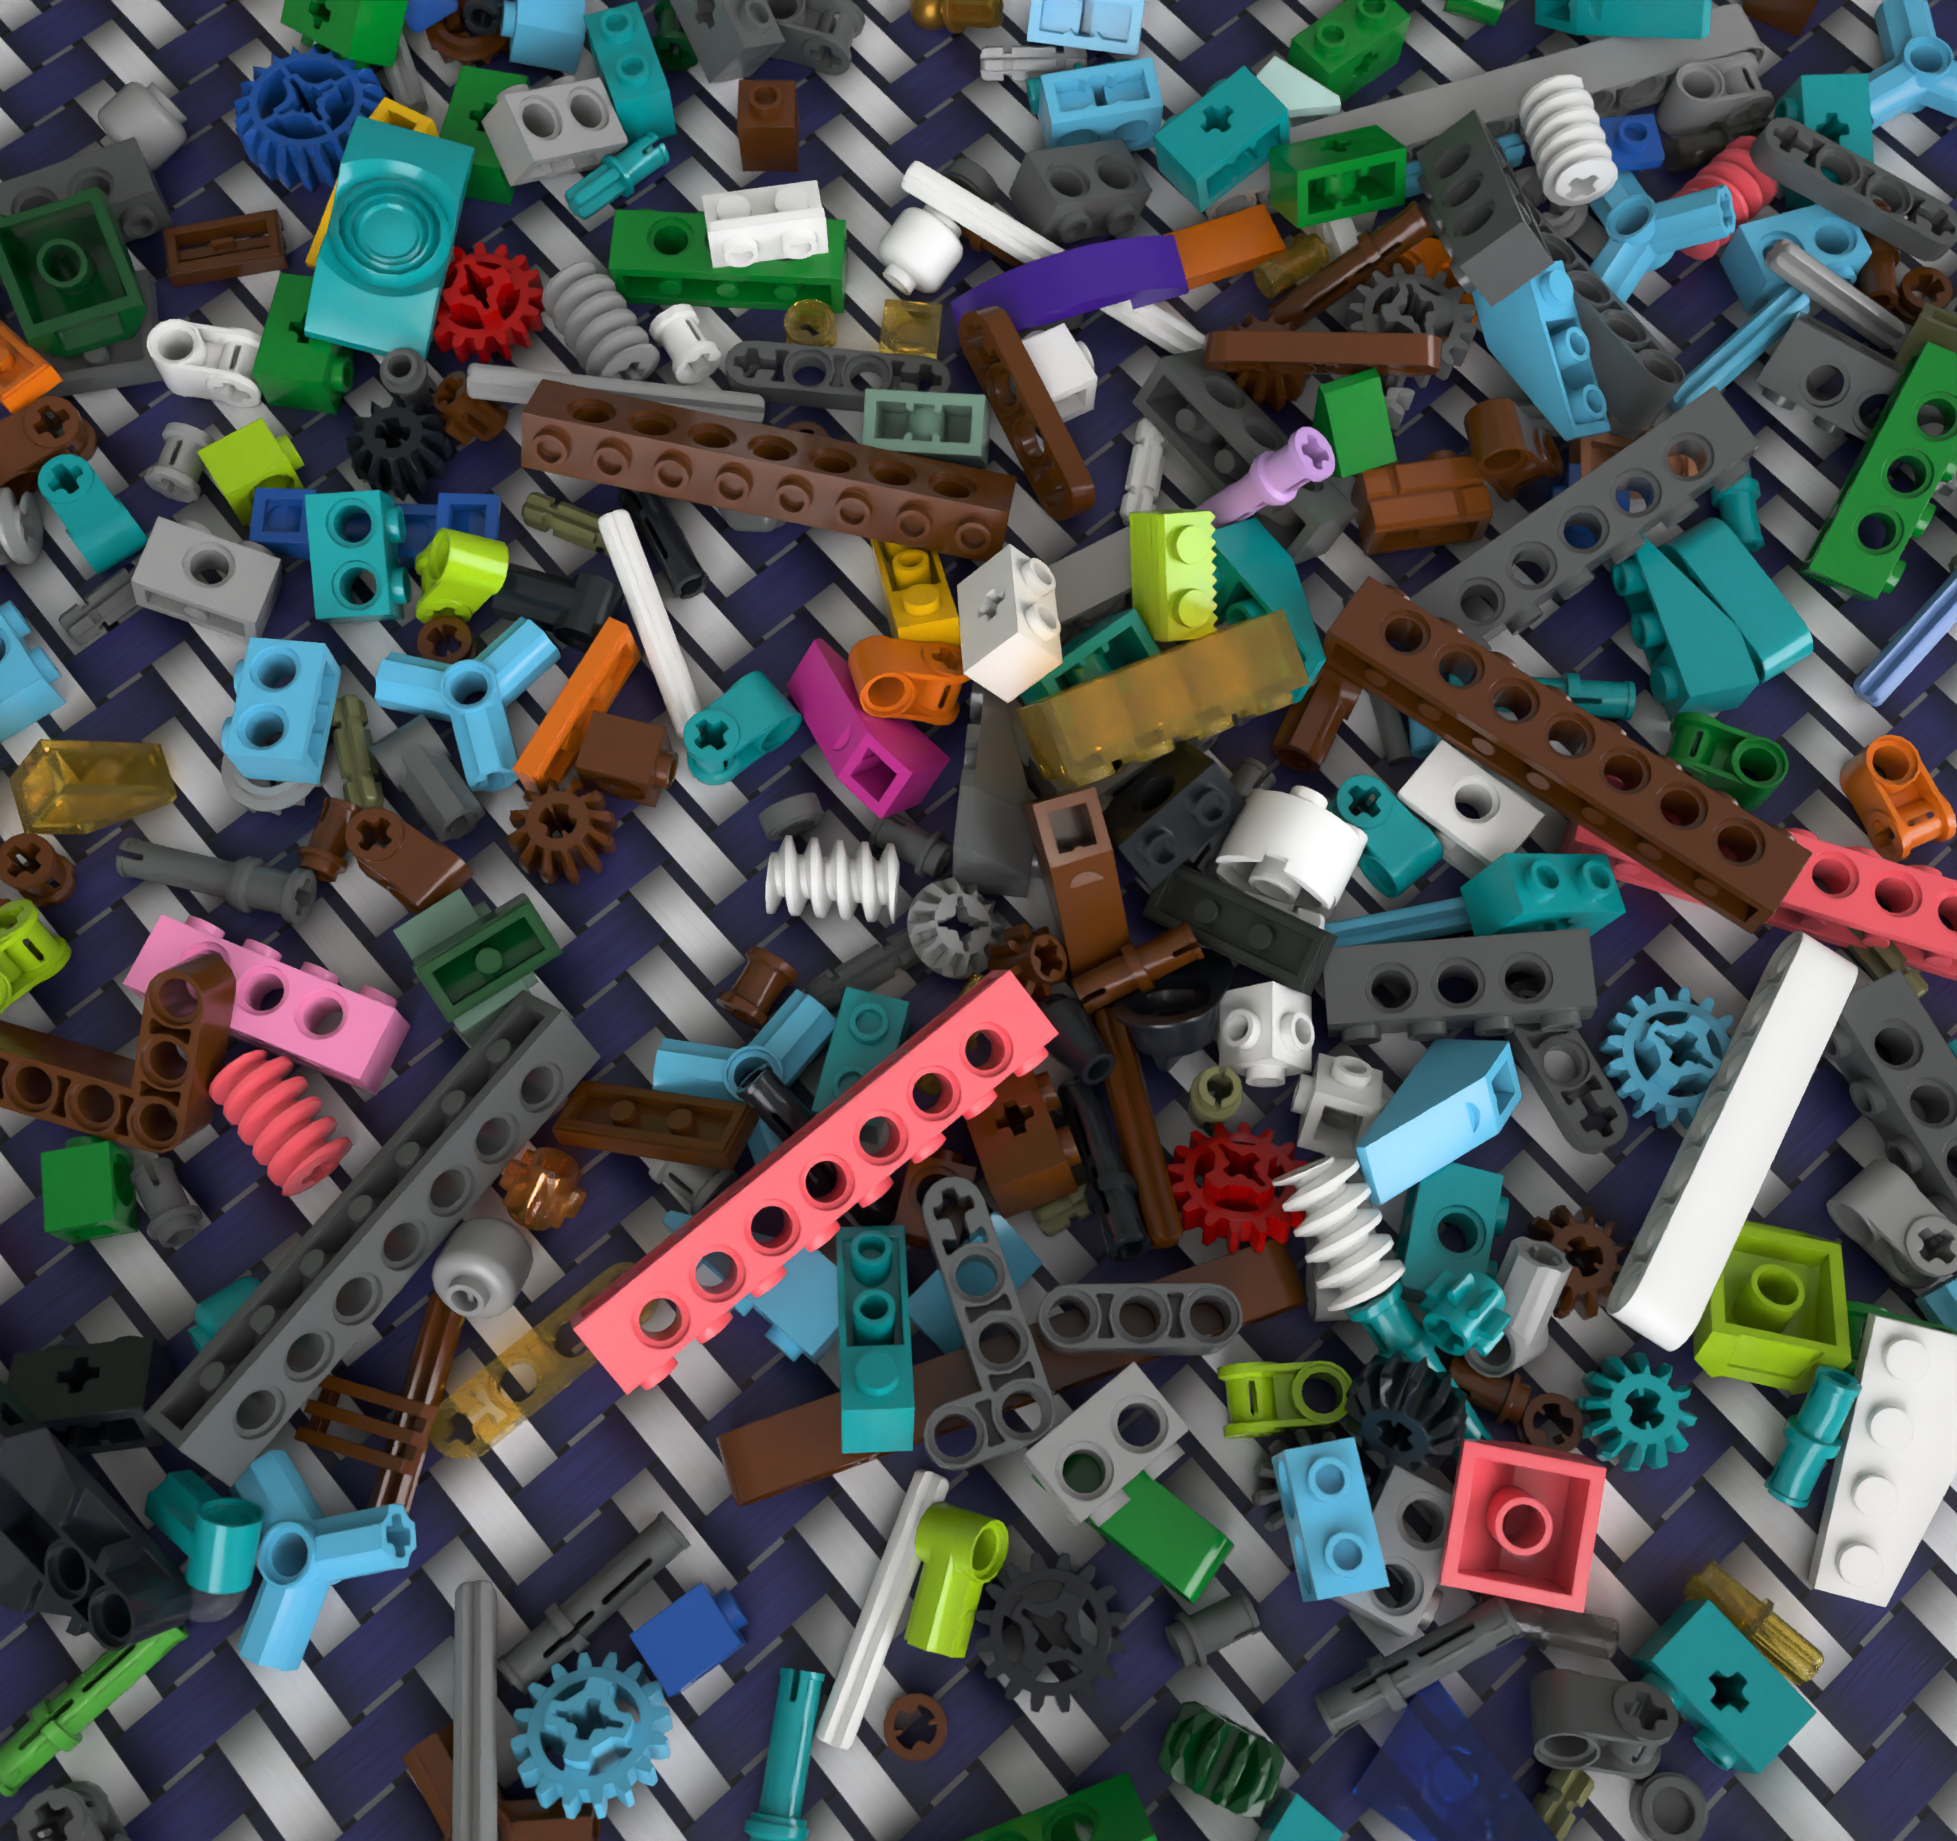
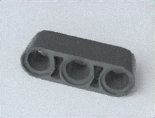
M1213 1283L1066 1284L1057 1286L1046 1294L1040 1304L1035 1326L1037 1336L1043 1346L1057 1355H1208L1217 1353L1235 1338L1242 1326L1243 1312L1239 1300L1232 1291L1223 1285ZM1067 1303L1080 1308L1086 1317V1331L1080 1336L1073 1338L1062 1337L1057 1334L1049 1321V1313L1054 1307ZM1208 1303L1219 1309L1224 1319V1329L1220 1336H1203L1194 1329L1190 1320V1309L1193 1305ZM1127 1304H1143L1154 1315L1156 1322L1155 1332L1150 1336L1142 1338L1130 1335L1120 1323V1309Z

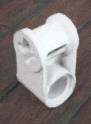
M169 319L160 322L149 333L147 337L149 354L166 386L174 394L183 397L221 401L229 405L245 408L254 407L260 403L262 392L252 375V369L262 335L243 328L216 327L192 323L182 319Z

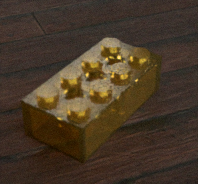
M1280 609L1244 619L1015 709L1042 780L1062 779L1064 787L1078 784V787L1114 774L1115 770L1112 762L1120 758L1123 764L1135 760L1141 763L1175 750L1172 741L1173 737L1179 736L1180 741L1196 736L1197 739H1202L1235 726L1231 716L1236 713L1237 718L1256 713V716L1290 705L1293 703L1290 691L1308 685L1310 681L1285 611Z

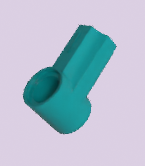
M191 1469L168 1473L164 1481L157 1488L148 1492L144 1515L189 1557L185 1575L187 1583L196 1590L212 1594L237 1593L251 1585L265 1514L261 1506L242 1498L221 1497Z

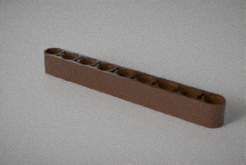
M1274 1239L1265 1241L1264 1252L1257 1253L1250 1246L1236 1251V1253H1230L1148 1282L1213 1283L1223 1285L1234 1293L1241 1304L1243 1312L1241 1328L1283 1314L1309 1302L1287 1244H1281ZM1198 1303L1191 1307V1324L1198 1333L1208 1337L1220 1336L1222 1334L1224 1319L1218 1308L1208 1303ZM1127 1304L1120 1309V1323L1130 1335L1142 1338L1150 1336L1155 1332L1156 1322L1154 1315L1143 1304ZM1075 1308L1049 1318L1053 1330L1062 1337H1078L1087 1328L1086 1317L1080 1308ZM1036 1322L1028 1325L1052 1396L1121 1372L1133 1362L1141 1365L1163 1357L1057 1355L1045 1348L1039 1340L1035 1326ZM1007 1332L979 1342V1349L988 1361L1003 1364L1016 1357L1018 1344L1013 1333ZM965 1348L912 1366L915 1405L913 1446L924 1442L923 1432L925 1424L935 1409L945 1403L979 1392ZM840 1392L747 1424L716 1438L736 1507L759 1502L898 1452L842 1454ZM1014 1394L1003 1403L1002 1414L1037 1401L1026 1394ZM947 1418L937 1426L934 1437L937 1438L971 1426V1424L963 1418Z

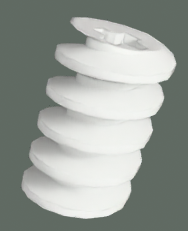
M1572 74L1556 75L1542 80L1527 92L1518 110L1520 124L1524 129L1526 142L1530 146L1531 157L1536 164V172L1541 179L1543 193L1550 202L1560 206H1578L1590 203L1607 193L1618 179V169L1612 161L1611 149L1606 144L1605 132L1600 127L1599 115L1594 110L1593 98L1586 90H1583L1582 78Z
M785 835L779 851L771 852L769 857L765 894L767 914L776 913L782 898L785 897L791 916L801 915L808 899H810L816 918H825L833 901H836L842 920H850L858 903H861L867 922H876L883 906L887 905L892 924H895L900 862L894 844L887 843L880 859L874 860L869 842L861 841L855 857L848 858L843 839H836L829 856H823L818 838L811 837L804 853L797 854L792 835Z
M1329 1156L1294 1169L1271 1181L1273 1186L1294 1185L1297 1190L1282 1207L1284 1212L1306 1211L1308 1217L1293 1232L1295 1237L1317 1236L1319 1243L1304 1257L1307 1263L1328 1262L1330 1269L1315 1282L1318 1289L1339 1288L1342 1293L1327 1307L1328 1311L1349 1308L1382 1293L1398 1280L1406 1270L1400 1260H1380L1394 1245L1389 1234H1368L1380 1223L1383 1217L1377 1208L1357 1209L1370 1195L1371 1190L1367 1183L1345 1182L1360 1167L1355 1157L1335 1158L1334 1156Z

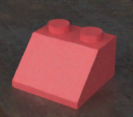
M1462 1438L1438 1577L1440 1585L1583 1613L1607 1468L1585 1455L1519 1442Z

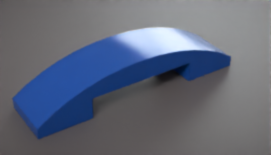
M255 488L249 541L266 547L274 554L310 561L304 495L319 494L317 489ZM439 493L438 505L394 503V506L400 505L402 507L406 524L405 542L398 543L400 567L414 568L416 556L432 542L435 534L442 527L498 540L501 512L500 494ZM367 512L354 514L348 520L346 526L347 537L351 542L363 540L371 530V519Z

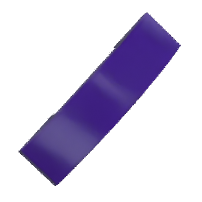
M1165 235L1139 236L1077 247L1021 265L974 287L952 301L951 307L958 330L959 322L966 312L990 305L999 306L1008 314L1019 335V332L1127 300L1131 301L1134 310L1188 294L1189 287L1175 237Z

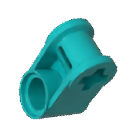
M62 454L51 458L42 466L38 474V487L42 495L67 529L65 531L99 576L146 546L148 537L119 498H114L90 464L82 457L73 454Z
M762 671L748 673L733 684L725 694L700 712L694 714L686 722L683 738L684 746L688 751V769L692 776L703 784L711 786L723 785L733 780L735 776L763 755L774 751L788 741L798 730L803 717ZM700 728H702V732H703L701 735H700V732H699V729H700Z
M1364 774L1355 775L1345 780L1336 792V797L1326 807V810L1336 815L1342 821L1358 827L1367 835L1368 841L1357 866L1370 884L1389 898L1394 899L1400 896L1443 857L1442 846L1434 833L1423 822L1416 819L1388 790L1386 785L1376 777ZM1372 794L1375 795V800L1373 802L1369 800V797ZM1357 807H1360L1362 810H1364V812L1360 813L1358 816H1355L1350 812L1352 810H1355Z

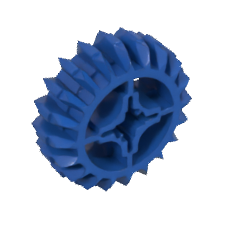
M316 43L309 53L301 54L292 46L291 56L280 59L271 54V66L267 69L253 66L254 81L241 82L242 98L234 101L237 117L235 120L237 125L236 132L250 161L254 162L256 167H260L270 181L280 179L289 190L295 188L301 182L311 193L314 192L319 183L326 182L333 189L357 115L369 118L383 98H387L379 78L374 75L372 69L355 70L356 64L354 60L347 58L339 60L337 59V53L333 50L325 54Z

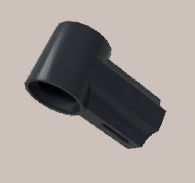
M510 563L503 586L494 595L492 609L496 617L513 622L521 616L527 620L530 619L542 630L552 632L563 644L586 653L609 617L617 619L624 601V593L614 583L597 575L578 573L570 580Z

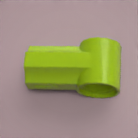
M944 1501L935 1502L927 1508L920 1519L915 1535L916 1554L924 1564L904 1639L908 1641L907 1644L948 1657L965 1658L983 1585L991 1581L998 1574L1007 1556L1009 1538L1008 1530L1003 1522Z

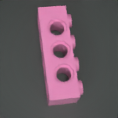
M162 914L160 915L123 982L127 988L145 1001L149 982L158 973L190 957L199 954H213L227 963L236 979V994L228 1036L266 1050L279 1057L289 1056L294 1063L375 1096L377 1095L411 1027L397 1011L398 1001L366 985H362L358 993L337 985L340 981L337 975L309 962H304L300 970L281 963L282 955L279 952L258 941L246 939L242 947L222 939L225 935L223 930L198 917L188 916L184 924ZM186 982L189 993L197 1000L194 988ZM284 988L283 997L277 1006L270 1010L260 1011L262 999L267 993L275 989ZM337 1011L343 1012L342 1021L334 1031L318 1035V1026L326 1015Z

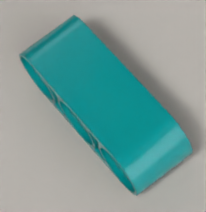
M1709 517L1657 547L1739 627L1760 681L1757 686L1812 654L1813 639L1805 622L1734 532L1722 520L1716 517Z

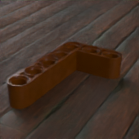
M199 954L158 973L149 982L146 990L135 1060L0 1020V1107L148 1152L164 1153L173 1150L205 1129L212 1122L216 1112L217 1104L208 1092L210 1084L217 1074L223 1070L236 994V979L232 969L223 959L213 954ZM186 982L194 988L197 1000L189 993ZM177 1045L184 1051L187 1061L179 1054ZM107 1091L111 1094L113 1100L108 1096ZM167 1107L174 1113L177 1121L171 1117Z

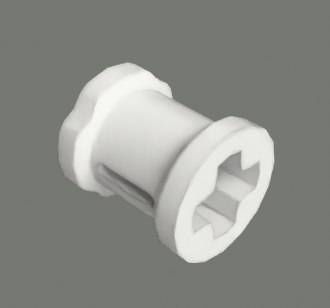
M688 304L673 305L666 311L659 313L651 322L649 333L655 343L660 347H664L673 362L672 372L675 378L682 384L697 383L706 379L715 372L722 360L720 349L714 342L707 341L698 326V316L692 306Z

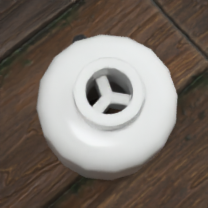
M928 204L923 209L917 207L906 208L879 243V255L887 266L883 276L890 284L906 295H910L914 289L923 293L937 292L962 259L963 246L959 240V237L962 235L961 229L951 218Z

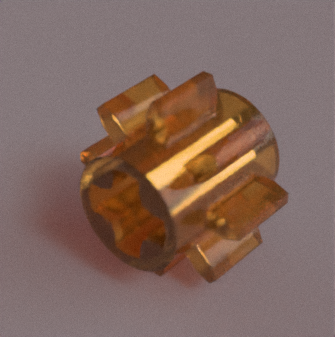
M541 1147L535 1151L527 1149L521 1161L511 1158L498 1183L499 1186L508 1191L502 1204L506 1206L510 1217L519 1225L536 1231L546 1230L551 1226L555 1229H560L565 1217L574 1219L588 1193L582 1188L577 1187L583 1174L580 1172L576 1161L567 1153L552 1147Z

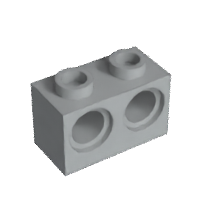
M564 76L552 81L546 87L532 90L526 84L509 87L497 95V104L481 121L510 187L597 169L601 166L602 157L606 154L615 156L628 143L600 77L577 81L575 76Z
M1133 1362L1024 1454L1022 1461L1075 1527L1088 1517L1093 1520L1097 1527H1100L1131 1500L1122 1489L1142 1470L1153 1481L1185 1453L1176 1441L1190 1428L1138 1365ZM1128 1409H1139L1147 1413L1155 1426L1153 1441L1146 1446H1133L1127 1443L1118 1431L1117 1422L1120 1413ZM1076 1454H1085L1092 1457L1100 1466L1102 1473L1099 1488L1091 1493H1078L1072 1490L1066 1484L1063 1477V1464L1066 1459Z
M1397 1465L1381 1469L1369 1495V1501L1384 1565L1391 1567L1400 1575L1403 1582L1402 1598L1391 1608L1383 1605L1376 1598L1374 1590L1329 1599L1398 1637H1413L1417 1627L1425 1631L1432 1623L1443 1597V1592L1435 1587L1439 1577L1452 1495ZM1411 1502L1423 1506L1430 1514L1432 1520L1431 1534L1423 1543L1413 1540L1406 1533L1403 1526V1513Z

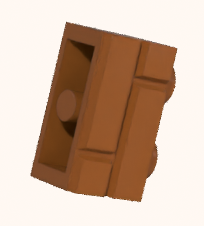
M1452 450L1434 452L1426 456L1422 461L1399 464L1397 460L1358 473L1351 492V503L1359 510L1355 519L1356 523L1359 524L1358 532L1363 552L1366 556L1481 540L1492 519L1493 507L1487 486H1484V479L1480 478L1476 472L1472 454L1457 456Z

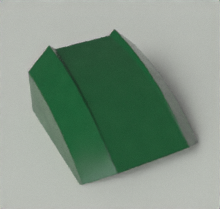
M98 186L75 192V196L10 216L0 215V276L26 340L31 347L64 359L135 337L147 312L140 284L108 195Z

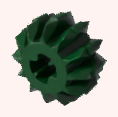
M1196 1701L1183 1702L1175 1717H1171L1161 1741L1163 1744L1157 1759L1163 1772L1172 1776L1175 1781L1185 1785L1194 1793L1230 1810L1234 1814H1241L1246 1818L1260 1817L1268 1801H1272L1281 1782L1280 1773L1285 1759L1279 1747L1247 1726Z

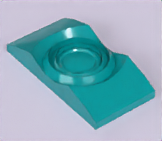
M357 115L340 163L334 204L328 228L317 256L304 327L306 337L384 357L396 349H412L418 352L425 361L427 360L473 165L475 147Z

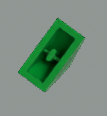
M1375 368L1318 386L1312 428L1319 431L1332 448L1335 457V469L1330 476L1345 478L1397 461L1381 380Z

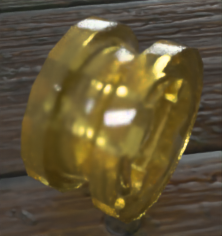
M806 299L796 302L788 309L784 318L786 343L835 347L837 340L836 318L833 310L826 303L819 300ZM809 324L814 330L820 328V333L812 336L808 330L801 331V326Z

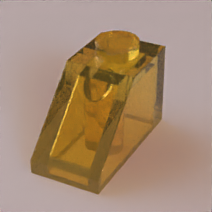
M40 739L9 778L24 833L88 834L171 804L177 798L161 744Z

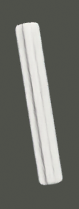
M618 509L606 513L599 518V529L676 735L683 738L686 722L694 714L703 710L630 514L624 509Z
M918 1469L914 1472L816 1730L817 1738L826 1744L842 1750H848L853 1745L921 1563L915 1550L916 1529L927 1508L935 1502L944 1501L949 1489V1480L942 1475L926 1469Z

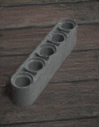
M1528 202L1553 261H1563L1566 274L1572 282L1574 303L1582 331L1589 341V355L1599 389L1606 400V409L1620 423L1635 430L1651 428L1685 382L1684 370L1547 219Z

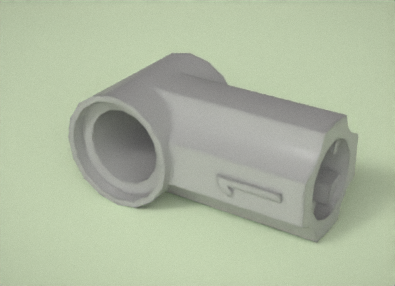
M1524 1236L1511 1241L1495 1279V1282L1500 1286L1506 1298V1306L1502 1311L1511 1315L1512 1319L1502 1330L1510 1342V1347L1501 1338L1489 1354L1484 1357L1472 1346L1464 1356L1468 1364L1477 1373L1488 1378H1500L1541 1356L1545 1351L1549 1340L1547 1324L1572 1270V1266L1565 1258L1566 1253L1546 1241H1536Z

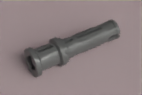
M135 837L126 838L121 843L119 849L134 853V857L142 860L116 856V870L122 877H134L226 898L227 903L238 912L251 913L255 909L281 914L286 923L300 925L307 919L315 903L317 893L316 875L312 870L298 867L292 872L268 867L262 858L247 856L232 862L141 841Z

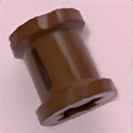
M21 833L12 836L1 845L0 879L6 885L19 890L24 899L32 901L39 908H44L50 905H60L71 897L77 885L75 879L76 868L65 856L56 853L55 849L45 838L34 833ZM17 854H20L27 860L23 865L15 859ZM51 877L58 885L53 888L46 881Z
M752 945L745 953L748 960L745 968L729 991H721L716 1002L737 1020L761 1031L769 1022L767 1015L786 985L792 986L796 983L799 974L777 955L759 946Z

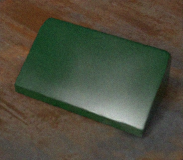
M521 893L415 957L410 963L447 1022L450 1023L563 952L525 893Z

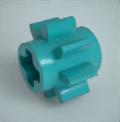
M1446 1269L1443 1270L1425 1290L1427 1297L1418 1306L1419 1310L1426 1314L1423 1319V1327L1430 1340L1441 1350L1456 1356L1466 1354L1472 1346L1482 1356H1487L1505 1335L1502 1330L1512 1320L1511 1315L1502 1311L1506 1306V1298L1500 1286L1489 1276L1474 1270H1466L1458 1280Z

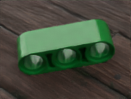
M1076 1454L1066 1459L1063 1464L1064 1480L1072 1490L1078 1493H1091L1099 1488L1102 1473L1100 1466L1092 1457L1085 1454ZM1142 1470L1122 1488L1131 1500L1100 1527H1097L1090 1517L1086 1518L1084 1522L1173 1592L1189 1603L1195 1604L1235 1545L1220 1530L1156 1480L1152 1481L1147 1473ZM1033 1474L1031 1476L1032 1479L1046 1491V1489L1042 1486V1484Z

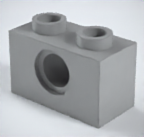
M158 516L132 576L131 584L136 605L249 642V637H262L283 584L282 561L280 558L274 557V554L269 549L258 543L242 540L237 544L214 536L210 529L195 521L180 519L174 522ZM208 569H216L227 575L222 581L215 584H205L195 579L200 572Z

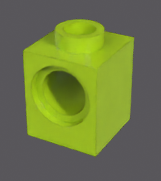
M262 417L197 451L243 526L251 523L255 488L305 489L295 470L304 466L301 457L286 433L275 438Z

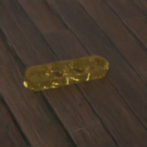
M617 1263L607 1268L438 1405L439 1409L429 1434L433 1446L443 1455L460 1461L474 1460L482 1456L599 1360L589 1348L578 1357L568 1358L560 1355L555 1346L557 1331L563 1324L570 1321L569 1318L630 1269L634 1263ZM659 1298L651 1300L643 1307L639 1317L640 1326L646 1323L656 1312ZM516 1364L530 1365L537 1375V1386L534 1393L522 1402L513 1403L506 1400L501 1392L500 1385L503 1374L508 1368ZM485 1388L490 1401L500 1410L504 1411L506 1417L497 1423L496 1417L487 1412L472 1426L473 1433L476 1435L472 1443L467 1444L459 1439L450 1443L448 1436L455 1429L450 1419L457 1412L471 1417L484 1408L486 1404L478 1400L476 1395Z

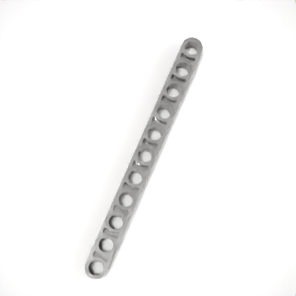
M1736 3L1726 4L1711 9L1709 36L1703 39L1613 36L1289 128L1290 143L1378 125L1407 147L1406 162L1418 159L1416 154L1418 151L1473 109H1475L1495 137L1514 132L1519 134L1521 142L1526 141L1525 133L1520 124L1518 110L1527 92L1544 79L1568 74L1582 78L1583 90H1586L1592 96L1594 110L1598 113L1599 118H1607L1660 103L1678 69L1685 63L1729 57L1740 52H1750L1755 55L1758 65H1760L1765 58L1766 50L1741 5ZM1270 160L1205 210L1208 219L1219 218L1263 203L1269 214L1277 213L1278 211L1270 204Z

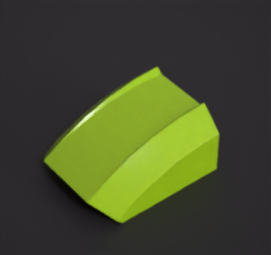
M1745 1220L1704 1312L1693 1331L1694 1360L1711 1378L1723 1376L1789 1390L1792 1395L1809 1392L1815 1378L1816 1369L1820 1365L1832 1366L1844 1371L1852 1359L1841 1244L1803 1231Z

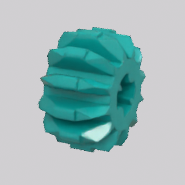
M1636 1352L1629 1355L1626 1363L1616 1355L1607 1357L1601 1361L1602 1373L1590 1371L1583 1375L1581 1382L1592 1396L1579 1397L1574 1400V1403L1581 1413L1589 1414L1591 1417V1423L1585 1424L1581 1428L1582 1439L1597 1435L1602 1439L1596 1449V1458L1605 1462L1619 1455V1462L1623 1471L1635 1472L1640 1470L1643 1461L1653 1470L1663 1468L1668 1465L1667 1451L1676 1454L1686 1450L1689 1444L1677 1428L1693 1426L1698 1418L1689 1411L1679 1409L1678 1401L1687 1399L1692 1389L1686 1385L1672 1389L1668 1386L1672 1376V1365L1662 1363L1650 1370L1646 1354ZM1633 1399L1639 1404L1636 1416L1643 1422L1633 1425L1628 1420L1632 1415L1633 1409L1626 1403Z

